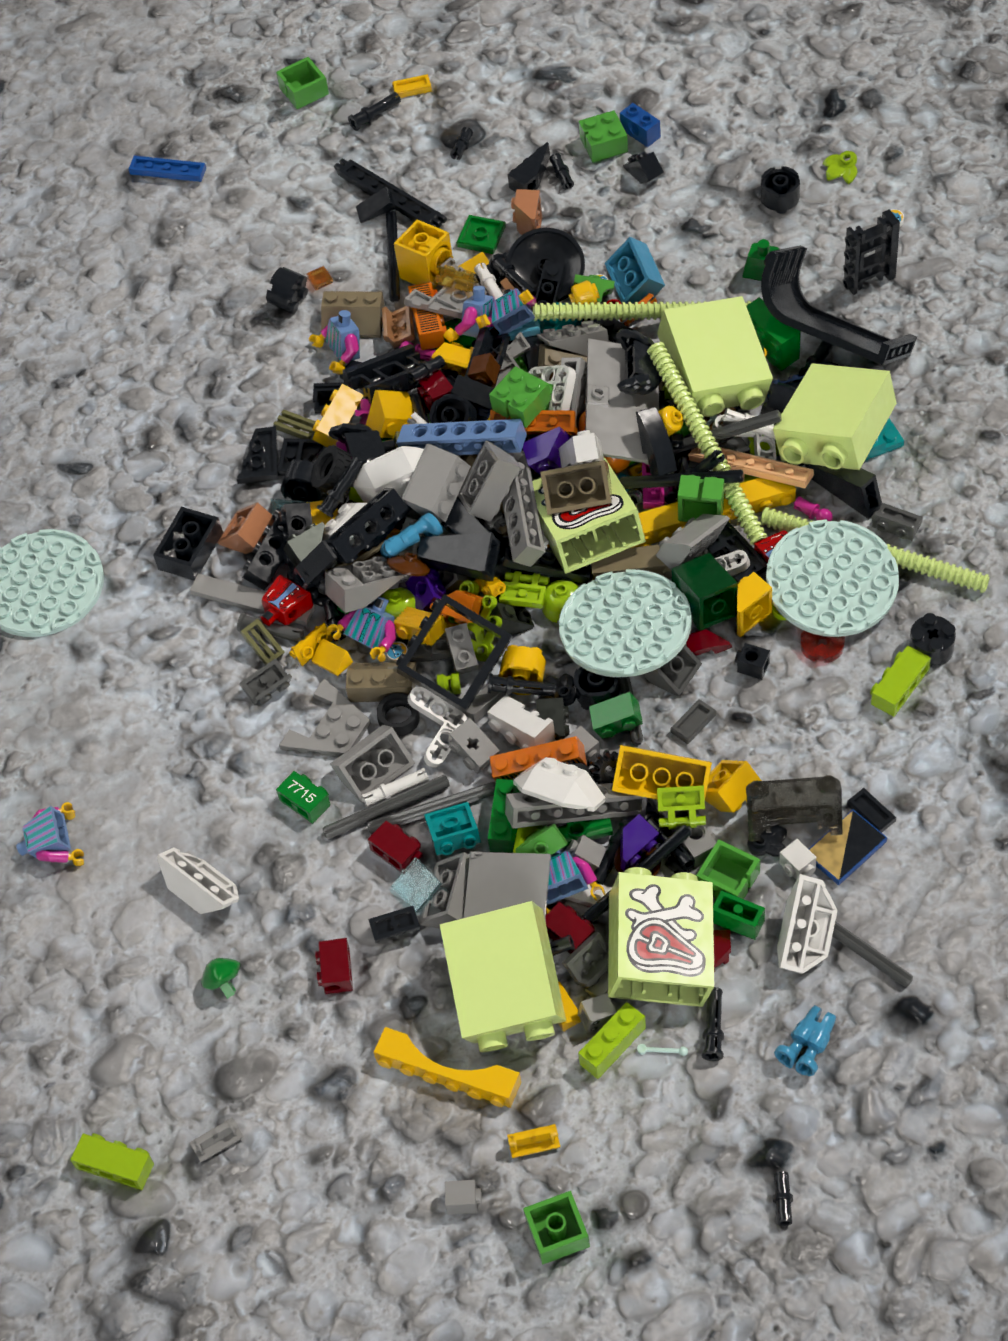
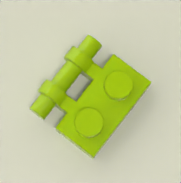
M515 571L514 573L506 572L505 580L512 582L503 581L506 585V590L500 594L499 603L543 609L546 586L540 585H548L549 577L541 576V574L537 573L533 575L522 574L521 571Z
M704 785L657 788L658 812L668 811V818H659V828L669 827V829H676V827L682 825L697 828L698 825H706V816H696L697 809H705ZM689 810V817H675V811Z

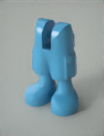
M428 512L413 525L406 527L399 534L385 540L381 545L380 553L385 558L396 556L419 542V534L423 533L425 537L439 536L443 533V529L436 517Z
M816 1005L809 1010L804 1019L797 1024L791 1033L792 1044L790 1046L779 1045L774 1051L778 1061L784 1066L792 1068L802 1047L807 1046L806 1052L800 1056L795 1065L796 1071L805 1076H813L818 1070V1065L814 1061L815 1056L825 1050L836 1021V1015L827 1012L822 1022H817L822 1008Z

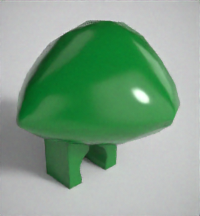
M229 958L212 959L204 969L201 986L209 990H215L220 987L226 998H230L236 992L230 980L238 975L241 966L240 962Z

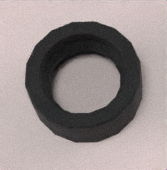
M392 693L385 696L377 707L379 726L386 725L392 727L398 737L412 733L419 724L420 713L409 705L408 694ZM403 706L410 709L411 716L401 723L388 722L385 718L386 713L394 707Z

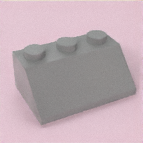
M487 440L468 473L458 497L470 515L491 522L494 515H497L503 498L508 495L513 479L518 476L520 466L513 456Z
M426 444L404 491L402 500L421 516L429 512L439 522H446L471 466L453 453L431 444Z
M702 514L696 519L694 517L691 518L684 528L679 527L672 534L671 538L667 536L660 542V549L656 556L672 571L673 567L693 560L710 547L730 518L726 515Z
M386 725L380 726L330 763L341 782L361 803H363L362 794L379 788L380 784L384 783L386 785L415 764L394 729Z
M463 852L436 862L419 924L440 929L439 924L464 918L470 855Z

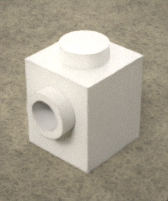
M798 839L780 851L779 863L789 877L793 876L797 880L799 874L810 877L815 872L816 856Z

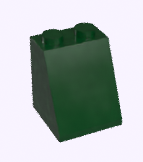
M710 553L672 568V582L685 594L690 605L692 620L699 631L737 615L738 583Z

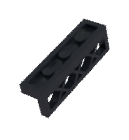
M488 327L481 328L465 377L469 378L467 374L474 356L491 353L493 357L497 356L495 360L502 367L510 341L509 334L493 336ZM502 342L499 346L495 348L496 343Z

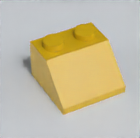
M444 342L433 353L431 358L433 359L438 355L442 356L445 360V366L440 369L455 370L458 374L465 377L474 347L467 349L457 342H452L451 344Z
M375 390L366 425L373 431H379L381 438H394L395 432H400L402 426L408 424L407 420L409 418L413 419L411 415L414 413L409 393Z
M755 572L748 577H743L738 583L737 635L739 637H742L772 613V587Z
M721 760L710 772L705 801L720 812H736L742 807L745 799L757 791V787L762 781L748 761Z

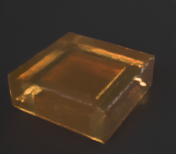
M324 266L306 273L308 280L315 290L333 283L332 277Z

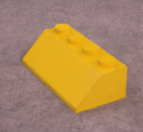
M620 745L612 791L658 800L657 788L704 785V797H706L712 762Z

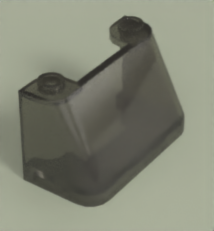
M826 775L824 777L771 781L757 780L751 782L746 786L745 814L748 840L760 841L761 833L765 830L766 833H771V826L815 822H817L818 829H822V826L827 827L830 830L831 836L843 835L842 788L840 781L834 776Z

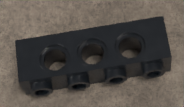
M384 488L325 540L328 545L330 544L334 548L337 556L336 561L349 564L356 560L357 554L362 549L369 548L377 536L386 533L389 529L388 526L392 522L400 520L408 507L394 488ZM382 508L385 511V515L383 518L380 515V511ZM367 522L369 523L368 532H366L365 530V524ZM351 536H353L354 543L352 546L349 542Z
M279 508L275 510L271 517L274 520L272 526L267 525L262 533V536L265 537L262 543L258 541L252 551L255 556L253 559L248 558L243 567V570L246 572L242 578L263 590L269 585L284 558L285 551L283 549L285 544H282L281 533L283 531L278 528V526L283 527V524H279L278 515L281 512ZM292 524V525H291L292 528L295 529V530H299V529H300V527H299L298 525H295V524ZM269 543L275 544L277 549L270 547ZM259 560L266 561L267 566L262 565Z
M310 503L284 504L278 515L279 524H283V532L281 533L282 544L286 545L287 538L295 533L298 535L305 532L304 529L313 524ZM291 525H298L300 530L293 529ZM284 552L285 565L288 564L289 569L287 579L298 585L291 575L295 566ZM319 582L318 584H316L315 586H313V587H311V588H317V589H318V587H319V585L321 584V582Z

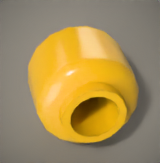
M588 280L573 285L571 287V294L568 295L570 302L578 304V302H581V304H584V302L596 304L597 299L600 298L595 283L591 284Z
M666 406L658 411L668 436L681 430L683 417L677 408Z

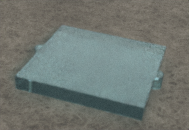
M415 857L409 866L401 871L402 874L391 887L410 906L414 905L415 912L418 913L428 900H432V895L442 883Z

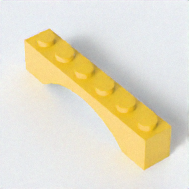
M388 1027L384 1028L374 1050L376 1062L384 1068L390 1069L393 1067L399 1069L401 1073L407 1076L416 1075L422 1077L424 1081L430 1084H442L453 1092H458L459 1090L467 1093L471 1098L477 1100L481 1098L486 1099L497 1107L506 1106L511 1108L521 1085L520 1072L499 1065L477 1070H457L442 1066L423 1055L415 1047L407 1034Z

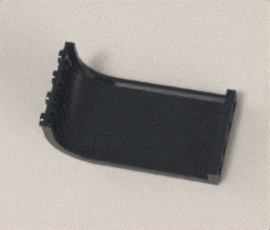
M799 245L770 251L766 255L761 279V292L767 309L778 321L881 365L911 356L917 336L908 334L890 339L819 310L806 300L799 283L800 269L807 251L806 247Z

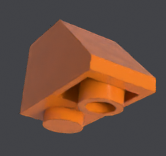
M460 590L447 595L479 615L483 597ZM445 606L440 614L445 618L449 616L454 617L455 622L459 624L473 623Z

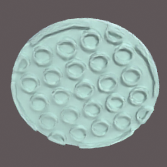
M826 519L809 522L808 525L795 528L776 544L767 564L766 582L772 587V602L774 606L790 623L812 634L842 637L863 632L885 617L896 599L899 587V571L895 557L892 556L886 543L875 533L852 522L840 520V522L827 521Z
M43 529L32 534L25 533L11 539V542L4 547H0V629L22 637H41L63 631L84 618L99 599L104 583L103 566L96 550L82 537L68 531Z
M626 569V572L604 573L595 577V580L588 584H582L567 599L559 618L560 639L569 657L582 668L595 674L609 677L642 675L665 665L682 650L689 638L692 626L689 602L685 594L676 587V584L659 574L636 569Z

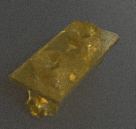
M437 265L440 275H436L435 282L440 286L452 288L455 281L456 290L469 293L470 291L473 292V287L475 286L473 283H479L471 271L463 270L461 272L449 265L444 267Z

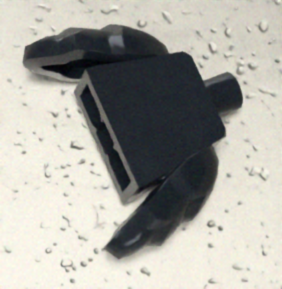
M620 329L616 333V337L622 349L625 350L626 379L618 383L617 387L619 391L629 395L649 394L662 381V377L659 375L660 371L656 370V366L653 364L654 360H651L650 355L647 353L648 348L655 343L649 337L643 336L636 330Z
M342 423L341 425L331 427L328 432L330 437L345 444L347 452L351 454V459L355 456L364 463L396 449L394 439L382 441L379 431H373L369 426L361 423Z

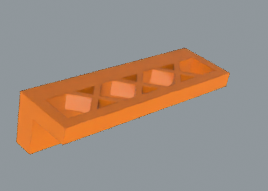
M490 410V420L511 419L510 416L506 418ZM542 410L525 428L527 435H541L561 427L569 435H577V428L575 427L576 412L575 410Z

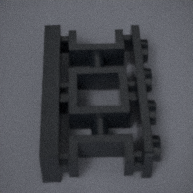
M890 209L882 212V217L877 218V225L864 231L860 226H857L855 231L851 227L846 228L845 265H843L844 278L842 281L844 287L853 295L857 294V290L862 289L864 281L873 277H877L879 281L883 280V276L888 281L896 278L900 221ZM875 250L874 254L864 257V254Z
M409 344L343 370L344 385L353 390L362 387L364 398L369 399V404H372L375 390L402 392L420 387L418 381L411 384L407 380L406 374L419 366L421 363L420 353L415 352V346Z

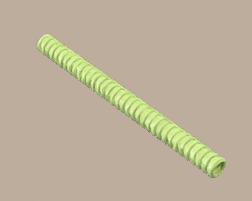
M668 301L665 304L663 302H659V304L657 302H653V304L647 302V304H644V302L640 304L638 302H634V304L628 302V304H625V302H622V304H619V302L615 304L609 302V304L603 302V304H600V302L596 304L593 302L590 304L584 302V304H581V302H578V304L566 302L565 305H562V302L559 305H556V303L552 305L550 303H546V305L540 303V305H537L536 303L532 306V312L535 316L534 321H537V319H540V321L544 319L546 321L550 319L556 321V319H559V321H562V319L566 321L569 319L575 321V319H578V321H581V319L585 321L597 319V321H600L602 318L604 321L607 318L609 320H613V318L619 320V318H622V320L626 318L628 320L632 318L634 320H638V318L644 320V318L656 320L659 318L661 320L664 309L701 302L697 301V303H694V301H691V303H688V301L682 303L679 301L676 303L673 301L672 304Z
M655 343L648 348L647 353L650 355V359L654 360L653 364L656 366V370L660 371L659 375L662 377V381L666 382L665 387L668 388V392L672 393L671 398L674 399V403L678 404L677 409L683 415L686 426L689 427L692 437L695 438L694 441L699 443L698 448L701 449L700 452L704 455V459L714 450L722 451L721 448H718L719 445L715 442L716 439L712 436L713 433L709 431L710 428L706 425L707 422L703 420L704 417L700 414V409H697L694 398L691 397L688 387L685 386L686 383L682 381L683 378L679 375L680 372L676 370L677 367L673 364L674 361L670 359L671 356L667 353L668 350L664 348V343ZM724 459L723 462L711 471L730 470L731 467L727 465L728 461ZM724 483L725 498L729 500L728 504L732 505L731 509L735 511L734 515L738 517L737 521L741 522L740 526L744 528L743 532L747 534V539H750V545H754V543L767 538L768 535L764 533V528L760 527L762 525L761 522L758 521L757 516H754L755 511L751 510L752 506L748 504L749 500L745 499L746 495L742 493L743 489L739 487L740 483Z
M769 507L763 510L760 518L762 526L766 524L769 528L773 526L775 530L779 528L780 531L786 530L788 533L795 528L809 524L806 518L801 520L799 516L795 518V515L789 516L788 513L776 512V509L770 510ZM887 544L892 556L895 557L897 566L900 565L902 569L908 568V571L913 569L915 573L921 572V575L926 573L928 577L934 576V579L939 577L941 581L947 580V583L952 581L954 585L960 584V587L965 585L967 589L980 590V593H984L987 589L990 579L989 574L982 575V572L976 573V570L971 572L969 568L956 567V564L943 563V560L936 561V558L930 559V556L923 557V554L917 555V552L910 553V550L904 551V548L897 549V546L891 547L890 544Z

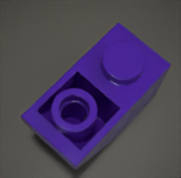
M640 814L629 822L621 833L620 866L623 871L629 866L632 868L636 866L641 860L640 856L646 851L650 853L658 844L659 832Z

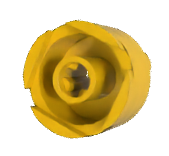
M509 645L502 656L499 677L511 675L517 680L543 682L546 660L542 655V650L538 647L530 648ZM513 693V694H517V695H530V694H523V693Z

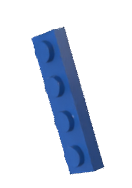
M133 156L128 170L131 175L201 182L206 171V164Z

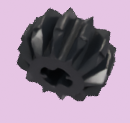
M604 750L603 757L597 753L596 758L598 760L596 762L594 760L590 761V764L594 766V768L589 769L590 773L593 775L595 783L598 782V784L613 783L618 760V753L616 751L610 754L608 750ZM607 766H610L611 768L609 769L611 771L607 774V770H605V768Z

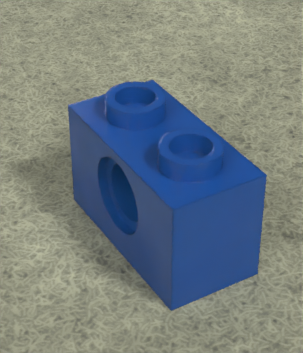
M632 103L620 112V122L626 134L647 148L661 138L660 120L636 104Z

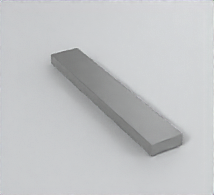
M202 574L197 575L189 590L191 595L261 614L265 613L261 601L266 593L265 591ZM315 605L293 622L307 626L315 611Z

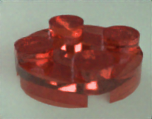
M803 630L800 636L801 651L811 661L817 662L819 660L829 663L842 655L845 637L820 636ZM820 639L827 640L826 645L823 643L818 644Z

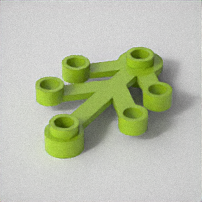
M467 580L460 585V591H467L468 587V592L475 595L479 594V585L474 581ZM485 595L482 599L483 610L480 616L491 623L496 619L495 625L501 627L502 619L499 616H490L492 609L497 605V599L494 596ZM448 617L450 623L459 624L455 622L454 617ZM468 623V630L475 633L476 641L471 639L476 659L486 662L494 649L492 642L495 635L487 631L485 636L482 627L475 623Z

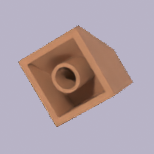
M516 189V195L512 197L511 208L515 209L513 212V223H516L517 231L523 235L528 231L541 228L542 208L540 190Z
M258 502L236 511L220 537L218 544L244 554L252 552L258 541L262 543L264 538L262 533L266 526H272L274 522L271 519L272 514Z

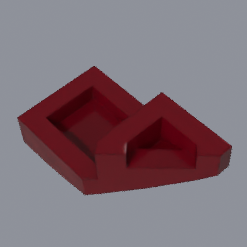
M708 630L691 633L686 642L687 647L695 656L711 650L717 654L733 648L729 641Z
M730 929L713 930L714 972L715 968L720 964L729 962V954L731 953Z

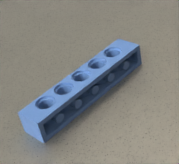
M521 419L405 424L402 426L396 443L398 447L407 446L422 449L425 448L426 444H431L455 455L479 454L487 440L506 453H519L522 451L527 433Z

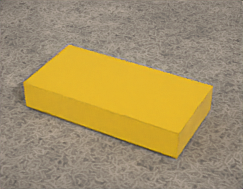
M428 74L392 82L394 92L398 93L395 96L396 98L398 96L404 98L432 92Z

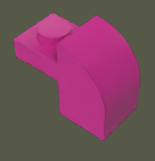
M642 462V475H651L649 465ZM664 487L643 488V509H654L665 505Z

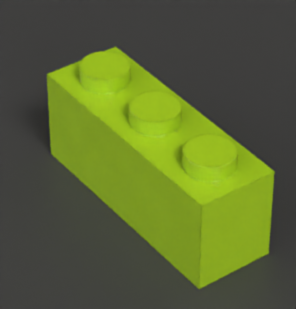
M908 645L903 652L899 651L891 668L887 667L879 684L875 683L870 691V695H872L871 705L895 717L930 670L931 657Z
M626 1002L578 1052L580 1065L595 1078L599 1079L646 1029L645 1016Z
M92 1133L91 1136L82 1134L70 1159L78 1170L139 1190H143L154 1166L148 1151L142 1148H136L135 1150L127 1148L126 1144L116 1140L113 1143L106 1141L104 1137Z

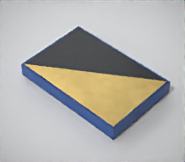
M852 809L813 844L809 850L816 856V867L837 885H840L887 842V837Z

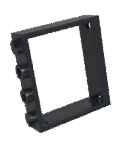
M444 594L441 599L437 598L431 607L433 612L430 617L425 616L419 626L421 631L418 636L413 635L407 645L410 648L407 653H402L396 661V665H398L397 673L432 692L465 714L489 677V673L492 672L509 645L512 635ZM445 606L500 638L462 699L408 667V664Z

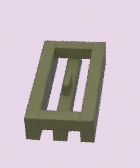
M283 409L282 415H279L277 418L278 421L273 423L276 426V430L300 439H311L314 434L312 428L316 421Z
M258 618L240 631V634L265 665L285 653ZM256 626L275 649L276 654L271 651L253 627ZM248 631H250V633L254 636V638L257 640V642L261 645V647H262V648L265 650V652L269 655V657H270L269 659H268L267 656L263 653V651L260 649V647L256 644V642L252 639V637L248 634Z

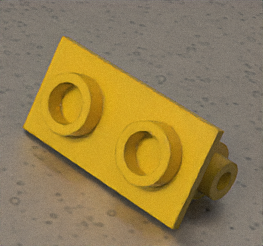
M495 575L491 582L481 579L474 580L479 585V592H483L484 596L491 595L496 597L506 590L505 583Z
M325 623L315 626L314 630L305 637L306 639L291 647L290 656L294 659L297 657L301 666L313 658L322 639L329 642L333 640L332 635L327 634Z
M555 1124L507 1135L512 1159L561 1148Z

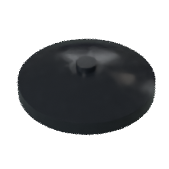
M546 227L528 231L513 243L507 254L506 261L513 264L515 271L536 291L545 260L564 263L566 275L557 302L568 298V295L571 294L575 274L584 276L585 258L580 245L571 235L559 229Z

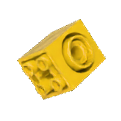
M417 219L394 242L401 279L415 285L431 282L434 290L446 277L439 273L440 266L448 258H453L449 232Z

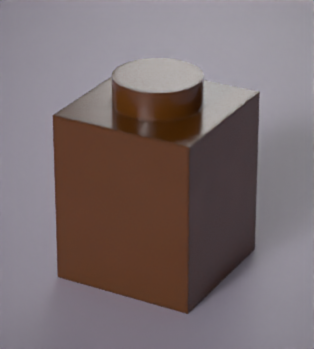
M491 353L474 356L467 375L474 381L492 386L496 383L501 366Z

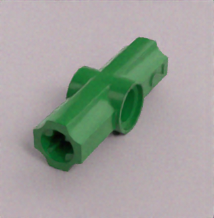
M610 818L568 822L567 825L557 827L568 842L566 846H569L572 840L576 841L582 835L591 840L613 835Z

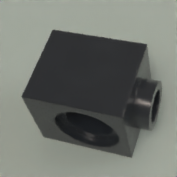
M745 643L742 650H738L735 656L737 672L763 680L770 664V650Z

